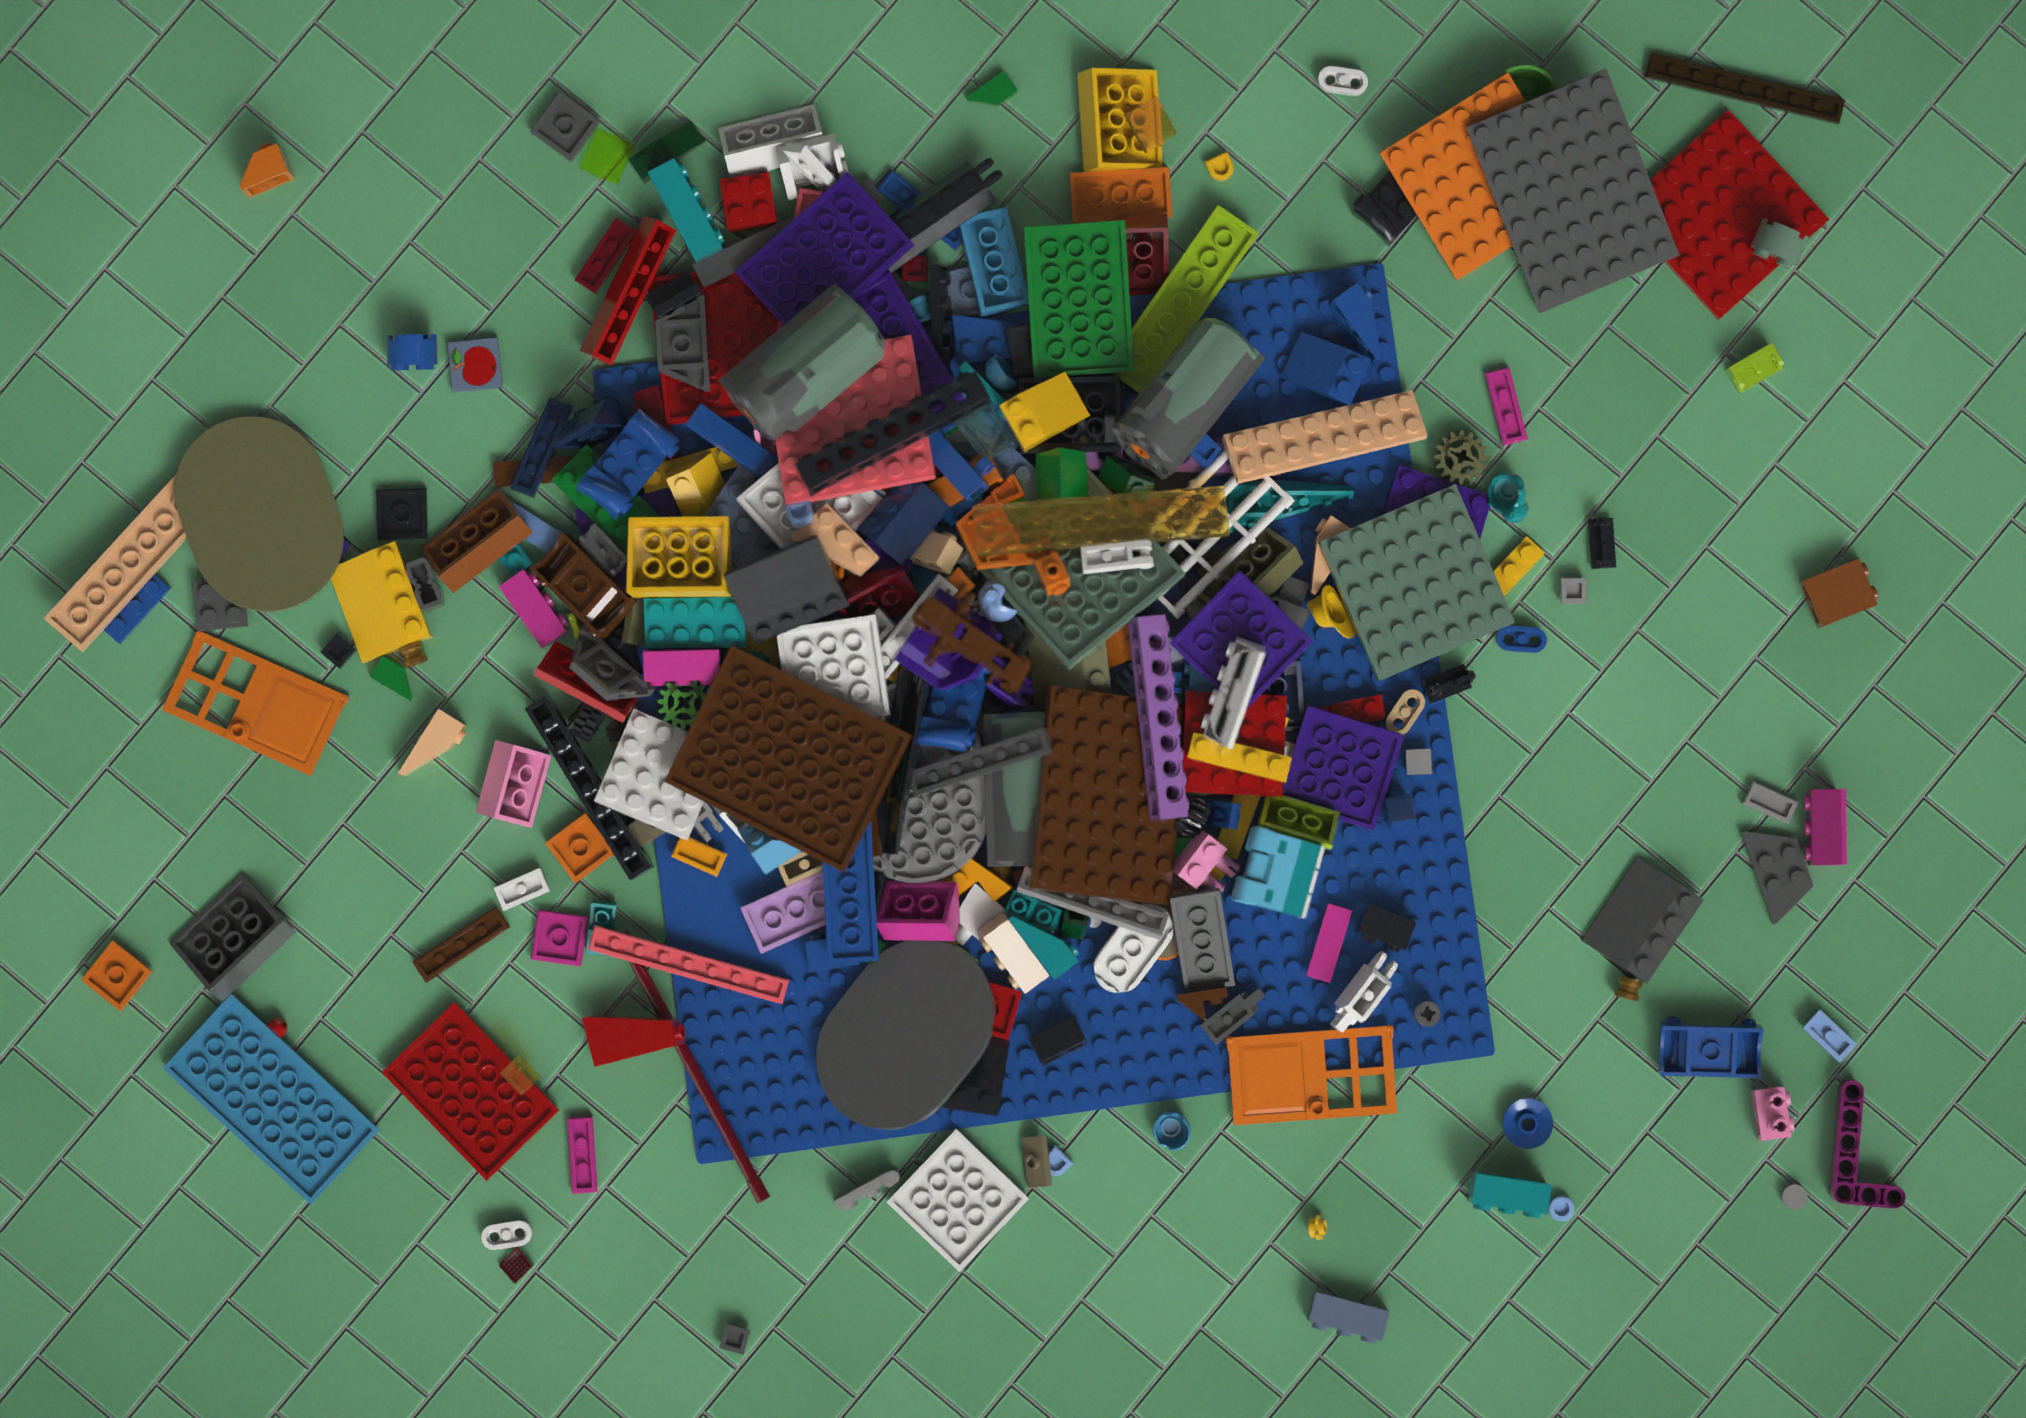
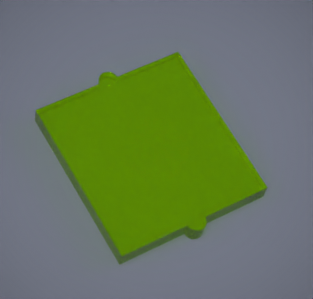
M597 129L580 166V170L596 176L598 180L604 179L618 185L635 145L620 139L617 134L613 136Z

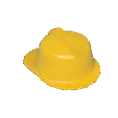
M1330 585L1324 586L1321 594L1307 603V607L1320 627H1334L1342 636L1353 638L1356 635V630L1344 602Z

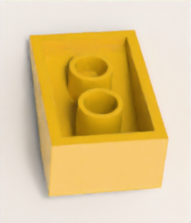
M1066 372L1042 382L999 405L1002 415L1024 453L1090 416Z

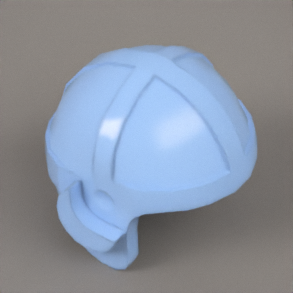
M987 580L977 595V602L981 613L992 622L1010 620L1016 615V610L1002 597L1005 587L1001 584L991 585L989 580Z

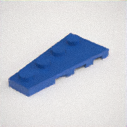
M952 315L958 366L964 361L968 364L984 363L996 354L1004 360L1011 359L1006 327L1020 325V323Z

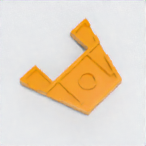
M973 857L953 874L931 881L957 882L959 896L979 882L993 902L1000 899L1013 888L1010 883L1002 880L996 873L978 863Z

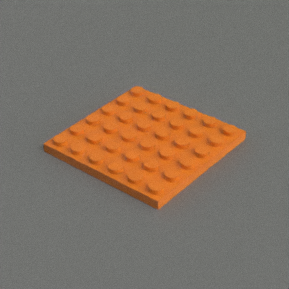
M1508 72L1379 152L1456 280H1459L1512 247L1465 128L1526 102Z

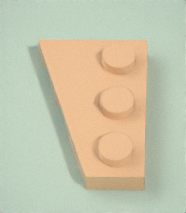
M827 503L814 514L813 520L809 525L797 529L790 536V539L797 543L817 534L829 558L834 563L858 576L864 574L879 560V556Z

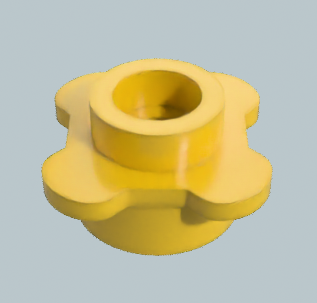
M1321 1214L1309 1218L1308 1229L1310 1237L1320 1240L1327 1234V1222Z

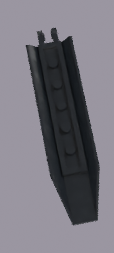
M986 158L975 168L968 161L889 215L890 219L913 242L914 246L883 274L889 271L893 273L996 201L988 187L998 181L1003 173L997 170L988 175L984 180L980 177V174L991 168L994 164L992 158Z
M901 664L889 724L912 735V738L876 809L882 853L898 855L916 755L920 746L917 738L923 716L925 717L926 701L930 694V684Z

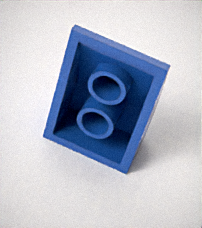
M1357 282L1332 301L1330 308L1365 356L1371 359L1370 363L1375 367L1382 359L1373 303L1370 300L1373 296L1365 285L1361 287Z
M1301 332L1280 378L1342 406H1350L1371 359L1350 349Z

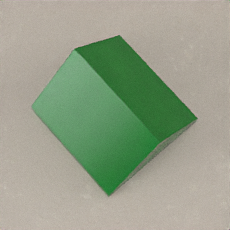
M1056 448L1036 454L1038 505L1088 502L1086 452Z

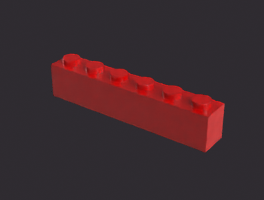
M643 216L579 350L580 352L599 362L613 365L677 230L657 219Z

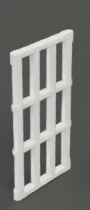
M1225 446L1223 447L1224 450L1194 480L1191 479L1188 482L1189 485L1159 515L1156 514L1153 517L1154 520L1145 528L1152 536L1162 527L1172 537L1162 547L1168 554L1179 544L1190 554L1179 565L1185 573L1196 562L1208 571L1174 606L1163 597L1165 593L1157 598L1173 614V617L1177 619L1186 612L1185 609L1214 579L1217 580L1220 577L1219 574L1250 543L1253 544L1256 541L1255 538L1285 508L1288 509L1295 502L1293 497L1279 487L1270 477H1265L1229 514L1219 503L1238 485L1234 475L1212 497L1201 487L1229 459ZM1272 487L1282 498L1247 532L1237 521ZM1197 491L1207 502L1175 532L1165 522ZM1215 508L1225 520L1193 550L1184 539ZM1233 526L1243 537L1211 567L1202 556Z

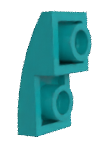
M1013 890L1004 913L1054 934L1063 911Z
M592 900L586 954L605 955L588 950L595 925L615 931L617 902Z

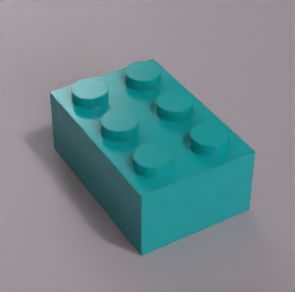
M1471 1171L1467 1201L1473 1204V1208L1490 1211L1491 1207H1498L1500 1213L1515 1215L1516 1210L1523 1211V1215L1526 1217L1540 1219L1541 1214L1548 1215L1552 1185L1547 1182Z

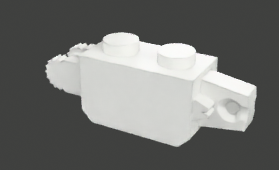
M1383 951L1378 952L1368 965L1363 964L1334 1003L1337 1006L1335 1010L1337 1014L1330 1025L1336 1030L1344 1032L1350 1024L1354 1025L1357 1021L1361 1023L1365 1021L1391 988L1392 982L1389 979L1396 971L1398 964L1394 960L1390 961L1381 972H1378L1387 957Z

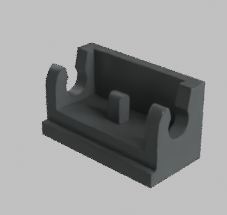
M595 523L585 535L579 538V543L612 579L627 566V557Z

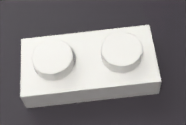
M541 868L494 887L503 911L550 892Z

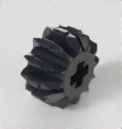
M1194 795L1186 796L1189 801L1188 816L1179 817L1175 822L1177 833L1192 839L1205 828L1210 814V804L1205 799Z

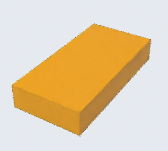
M679 837L671 857L718 877L728 854L689 837L688 840H684Z

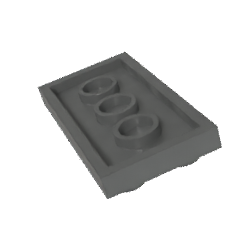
M1220 887L1169 895L1185 993L1234 986L1235 982Z

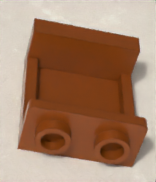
M1860 559L1853 560L1799 582L1818 628L1878 605L1876 601L1879 599L1877 590L1874 585L1870 586L1867 579L1869 576L1868 568L1864 562L1861 563Z

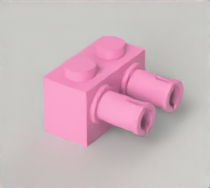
M1201 830V833L1191 839L1183 852L1174 861V869L1172 871L1195 889L1201 886L1207 890L1213 889L1215 886L1216 888L1220 887V890L1223 891L1225 885L1209 874L1210 871L1216 866L1231 878L1236 873L1229 869V866L1238 872L1240 865L1224 854L1227 848Z
M1784 1086L1751 1090L1757 1139L1764 1141L1792 1137L1791 1131H1794V1120L1792 1116L1788 1115L1787 1106L1791 1105L1789 1091H1785Z

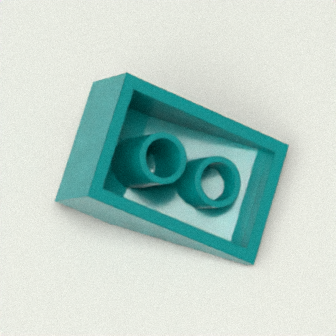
M1013 916L1008 919L1054 980L1079 962L1076 958L1079 953L1071 942L1066 945L1064 941Z

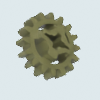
M1460 430L1457 437L1453 432H1450V440L1443 437L1441 442L1444 446L1437 445L1435 449L1440 454L1433 457L1434 460H1439L1440 462L1435 466V469L1443 470L1441 478L1448 475L1450 477L1449 482L1452 483L1455 479H1458L1459 485L1463 484L1464 479L1469 484L1472 483L1473 475L1479 479L1481 474L1478 470H1486L1487 468L1482 461L1489 459V456L1482 453L1487 447L1479 446L1482 439L1473 440V432L1466 437L1463 430ZM1454 442H1463L1458 448L1448 447ZM1471 446L1476 450L1477 458L1473 457L1470 450ZM1465 453L1464 458L1467 461H1463L1461 464L1458 463V458L1454 454ZM1445 458H1448L1450 460L1452 465L1451 470L1447 467L1445 463ZM1463 468H1473L1469 473L1459 474Z

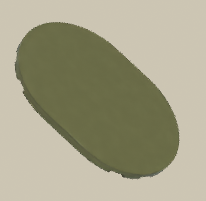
M244 416L214 425L202 433L190 445L177 470L175 502L195 561L210 587L236 606L261 612L288 610L316 596L333 577L338 568L344 545V529L341 515L322 463L310 443L300 433L284 423L265 417Z

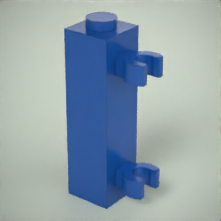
M954 422L929 435L933 463L961 495L972 504L989 488V485L982 477L990 473L995 466L985 456L974 468L971 467L944 437L946 432L956 426Z

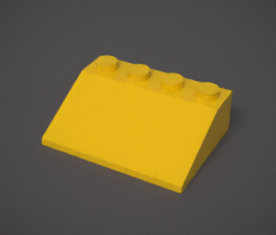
M1090 68L1077 73L1084 172L1163 168L1157 70Z
M729 516L629 517L627 593L632 598L732 597V593L723 573L733 569Z
M394 541L338 565L331 581L362 663L398 651L399 648L433 637L425 613L416 600L415 587L407 576L406 562L397 542Z

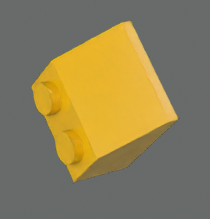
M711 451L665 470L666 480L683 517L704 516L725 486L724 479Z

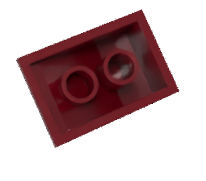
M1167 213L1117 215V220H1125L1129 295L1156 294L1169 276Z
M902 566L868 572L861 576L852 575L842 580L850 606L839 611L844 619L869 616L881 607L893 619L911 609L920 598V595Z

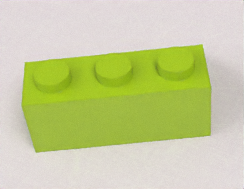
M1284 795L1282 798L1265 797L1257 827L1321 845L1325 849L1330 850L1333 845L1340 812Z

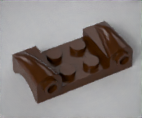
M562 532L551 551L530 569L537 576V580L545 587H548L588 627L587 630L596 638H606L637 603V600L632 598L621 584L616 583L586 553V550L570 533Z

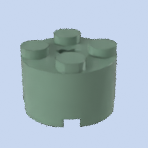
M1763 218L1751 244V247L1754 248L1753 254L1767 259L1769 256L1777 258L1776 264L1788 269L1792 265L1797 266L1809 237L1805 235L1801 239L1799 238L1800 232L1777 222H1773L1771 226L1767 225L1768 219Z

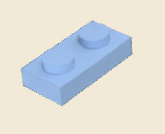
M1820 1009L1802 1026V1029L1837 1062H1841L1857 1045Z

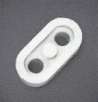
M1328 66L1319 73L1318 84L1325 92L1359 96L1365 92L1368 86V78L1360 70ZM1328 76H1332L1335 79L1333 84L1326 82ZM1352 80H1357L1359 82V87H1352L1350 82Z
M517 1220L487 1226L482 1232L481 1239L486 1248L498 1250L527 1244L531 1240L533 1232L529 1223ZM517 1228L524 1230L523 1237L519 1238L516 1236ZM492 1232L499 1234L500 1238L498 1241L495 1242L491 1239Z

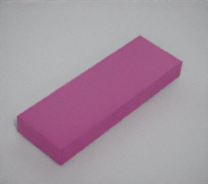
M1510 368L1486 372L1484 375L1502 446L1528 440Z
M1327 904L1306 976L1328 983L1331 982L1352 914L1351 910Z
M593 1116L567 1118L572 1194L598 1192Z

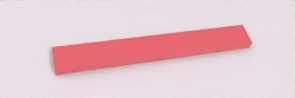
M596 925L594 926L588 950L779 1004H783L789 980Z

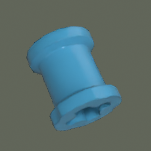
M927 294L916 297L908 302L921 325L931 321V309L927 303Z

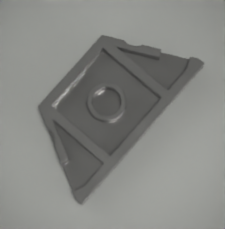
M700 295L691 303L685 306L682 305L674 310L672 314L665 315L655 321L658 371L698 389L710 392L705 296Z
M585 625L582 627L578 634L569 666L572 671L605 700L645 697L653 694L656 688L651 686L650 682H644V677L600 638L594 637Z
M1746 831L1741 832L1771 923L1776 924L1813 887L1797 838Z

